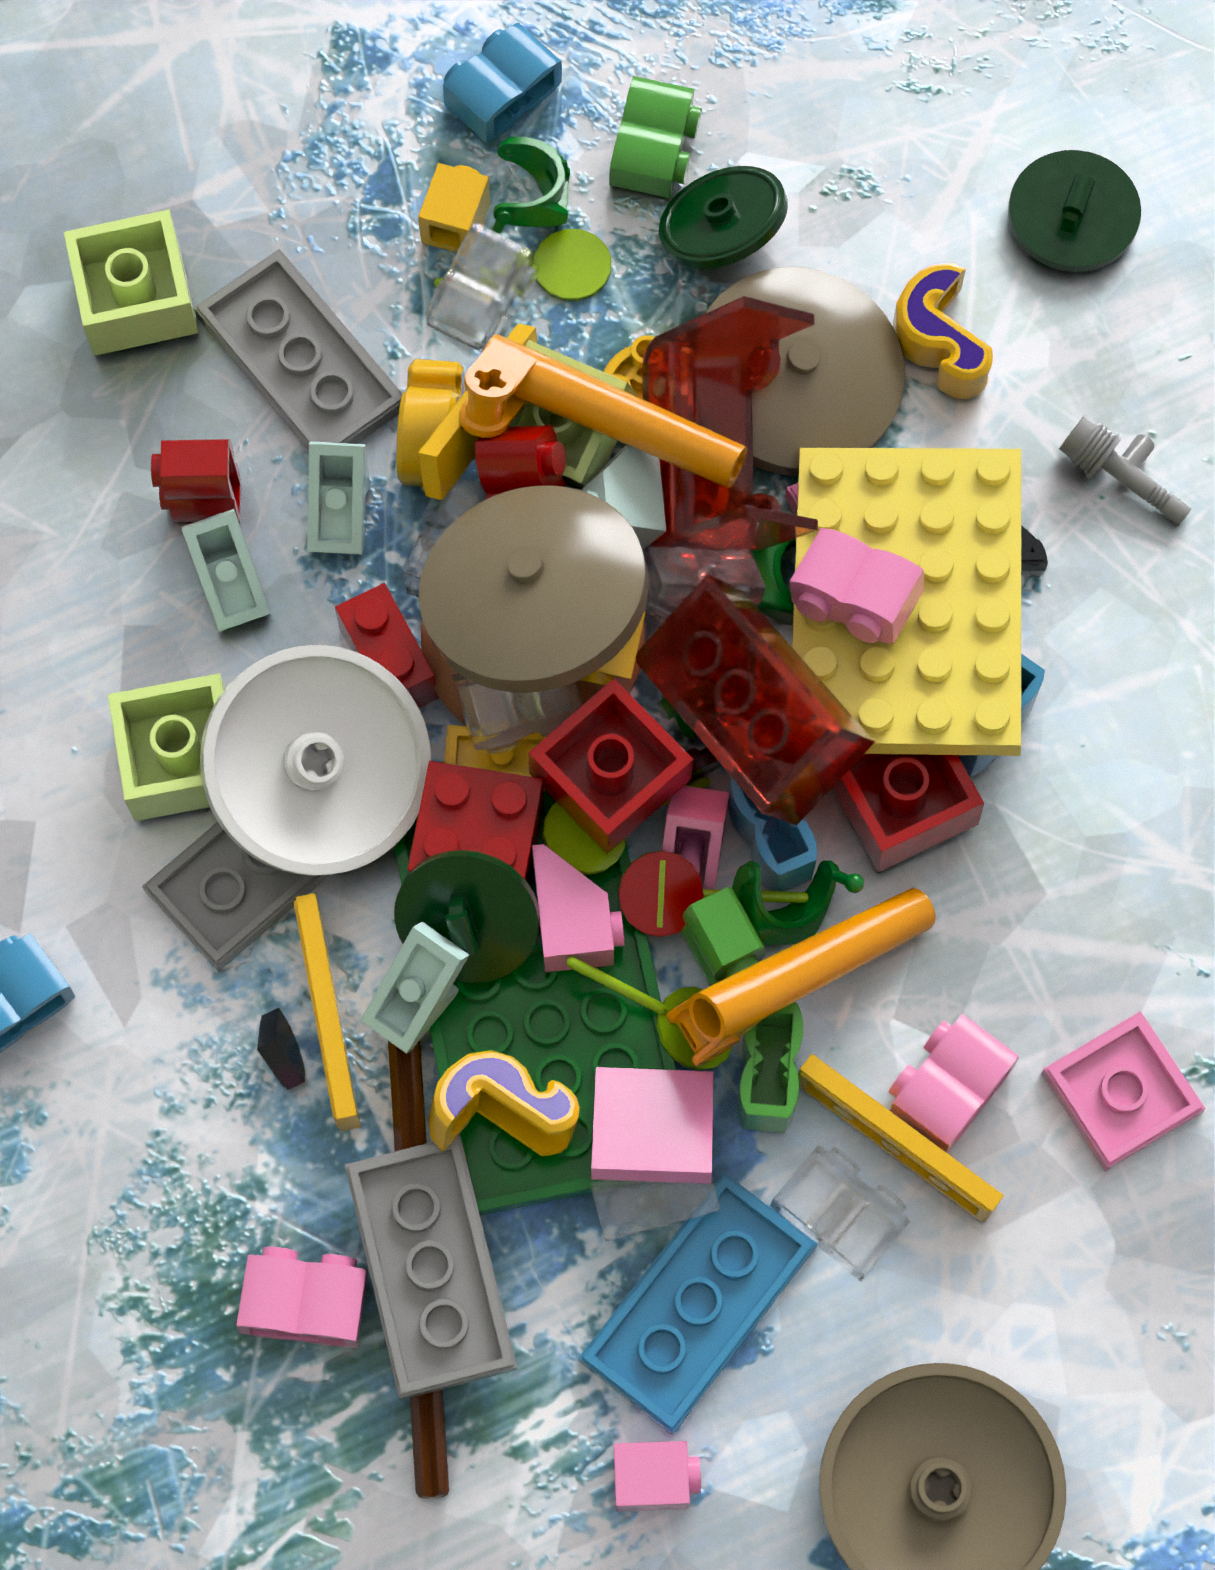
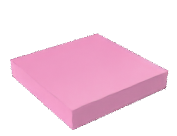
M1141 1011L1047 1066L1041 1073L1104 1171L1109 1170L1202 1114L1206 1109Z
M596 1067L591 1179L711 1184L714 1071Z

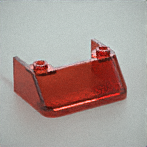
M743 296L656 336L649 343L642 364L643 400L747 447V454L741 471L730 488L659 459L666 532L650 544L651 547L673 552L763 550L818 531L817 519L781 512L778 500L774 496L763 493L753 494L752 393L766 388L777 376L781 366L779 340L814 325L813 313Z

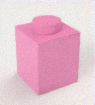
M687 1441L614 1443L616 1512L689 1509L690 1494L701 1493L700 1457L688 1456Z

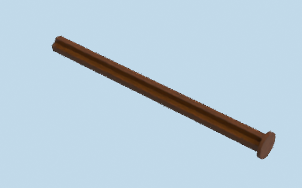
M388 1041L395 1152L427 1144L420 1041L407 1054ZM443 1390L410 1398L415 1491L418 1497L423 1499L441 1498L448 1495L449 1492Z

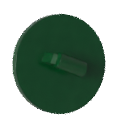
M1062 150L1036 159L1020 173L1010 194L1008 218L1014 237L1031 257L1054 269L1068 272H1085L1107 266L1127 251L1134 241L1140 225L1141 202L1138 191L1130 177L1111 160L1088 151Z
M733 166L708 173L684 187L665 208L659 223V237L670 258L681 265L691 268H716L740 261L762 248L778 232L788 210L786 192L780 180L774 174L759 167Z
M447 851L433 855L420 862L405 877L394 906L395 926L402 944L405 942L411 929L415 925L424 922L469 954L455 979L456 982L483 983L512 973L529 957L536 943L540 928L538 903L526 880L507 863L496 857L476 851Z

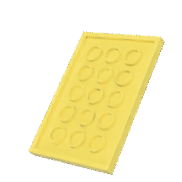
M800 448L795 571L819 530L827 528L850 535L872 549L894 553L918 565L924 570V592L894 644L880 641L875 643L864 642L853 636L844 623L827 619L823 622L811 620L800 613L794 604L789 753L1021 756V449Z

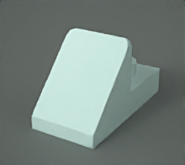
M310 441L307 552L362 555L365 541V497L370 488L365 444Z
M234 509L181 527L218 632L271 614Z
M424 922L415 925L360 1021L406 1054L409 1053L456 997L459 989L453 983L469 954Z

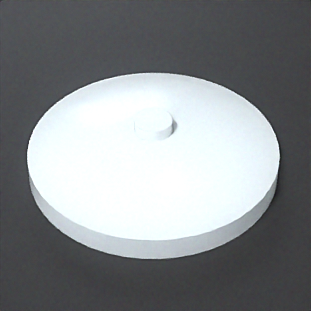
M305 645L284 649L260 659L238 674L218 697L210 712L202 736L200 751V771L207 801L218 823L230 839L251 857L265 865L281 871L308 876L338 874L360 868L381 857L394 847L407 833L418 816L428 763L431 761L430 741L424 719L417 704L404 685L391 672L372 659L352 650L328 645Z

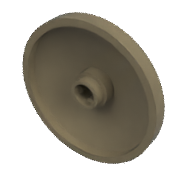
M779 267L763 270L737 281L720 294L703 316L693 340L689 359V381L693 391L694 403L707 428L746 446L745 462L775 474L799 476L800 448H874L892 423L900 406L904 392L905 364L900 342L893 326L880 307L867 294L848 281L824 271L805 267Z
M523 487L503 492L478 503L458 517L443 532L431 549L423 567L419 585L420 612L435 649L442 659L463 677L484 687L514 693L547 691L566 686L589 676L613 659L626 645L637 629L646 607L649 590L648 570L642 547L632 526L623 515L604 500L584 491L568 487Z
M950 1363L920 1364L900 1369L878 1379L856 1396L843 1411L830 1433L821 1459L818 1492L823 1523L837 1555L848 1570H1040L1053 1551L1063 1524L1066 1507L1065 1472L1060 1451L1046 1422L1031 1403L1013 1387L993 1375L972 1367Z

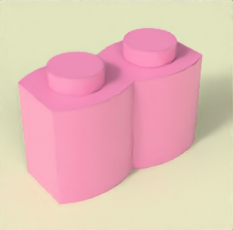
M821 528L789 581L791 599L799 612L811 620L823 622L827 619L844 623L853 636L867 643L880 641L894 644L924 592V570L899 555L884 550L872 549L850 535L832 529Z
M963 1014L953 1026L943 1021L936 1028L924 1045V1049L930 1053L929 1057L918 1070L909 1064L889 1089V1093L895 1097L890 1111L946 1153L951 1150L978 1113L1002 1085L1019 1058L1016 1053Z
M264 1247L262 1255H248L236 1324L239 1333L263 1338L303 1341L326 1346L358 1348L368 1274L366 1269L357 1268V1259L344 1255L324 1254L322 1255L321 1263L304 1262L298 1260L299 1253L297 1251L281 1247Z

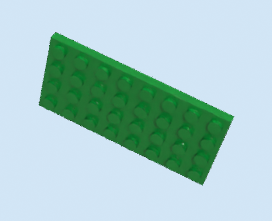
M545 790L536 845H545L542 836L543 820L551 806L556 803ZM418 816L407 833L394 846L401 884L408 875L407 869ZM626 839L625 848L613 866L601 873L583 874L608 893L610 912L621 911L618 888L622 874L631 863ZM533 861L529 886L531 887L537 900V890ZM621 911L624 946L614 947V965L595 968L661 1002L647 935L628 923ZM540 928L536 943L529 957L512 973L483 983L454 981L453 985L459 989L456 997L430 1027L439 1080L449 1067L467 1054L492 1050L512 1056L526 1067L538 1092L546 1091L547 1084L551 1080L561 1082L577 1097L580 1107L578 1121L569 1146L561 1153L549 1156H540L480 1113L476 1112L459 1135L480 1216L646 1182L591 1179L596 1067L676 1070L674 1059L670 1057L660 1041L657 1030L658 1013L575 970L545 972Z

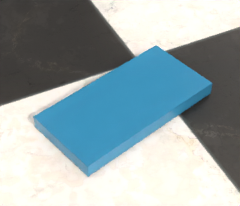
M723 1172L583 1351L578 1361L673 1436L811 1256L818 1244Z

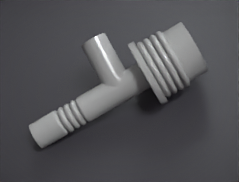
M1084 415L1061 444L1059 450L1070 457L1071 462L1079 466L1081 470L1084 469L1088 479H1091L1101 467L1179 526L1192 508L1176 496L1171 495L1165 488L1162 489L1161 485H1158L1156 481L1139 469L1155 447L1153 441L1146 435H1137L1121 456L1114 449L1123 436L1120 433L1116 436L1111 430H1107L1106 426L1103 427L1102 423L1097 424L1087 415Z

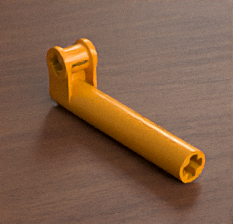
M495 334L490 338L482 354L465 374L464 385L468 392V397L460 409L459 420L464 430L474 436L492 438L501 435L506 431L509 424L526 402L727 488L733 485L747 454L746 446L499 334Z
M910 888L693 994L691 998L668 1012L666 1017L670 1024H677L694 1051V1055L691 1058L696 1067L701 1066L739 1043L741 1036L766 1017L930 930L935 924L936 918L932 902L921 890Z

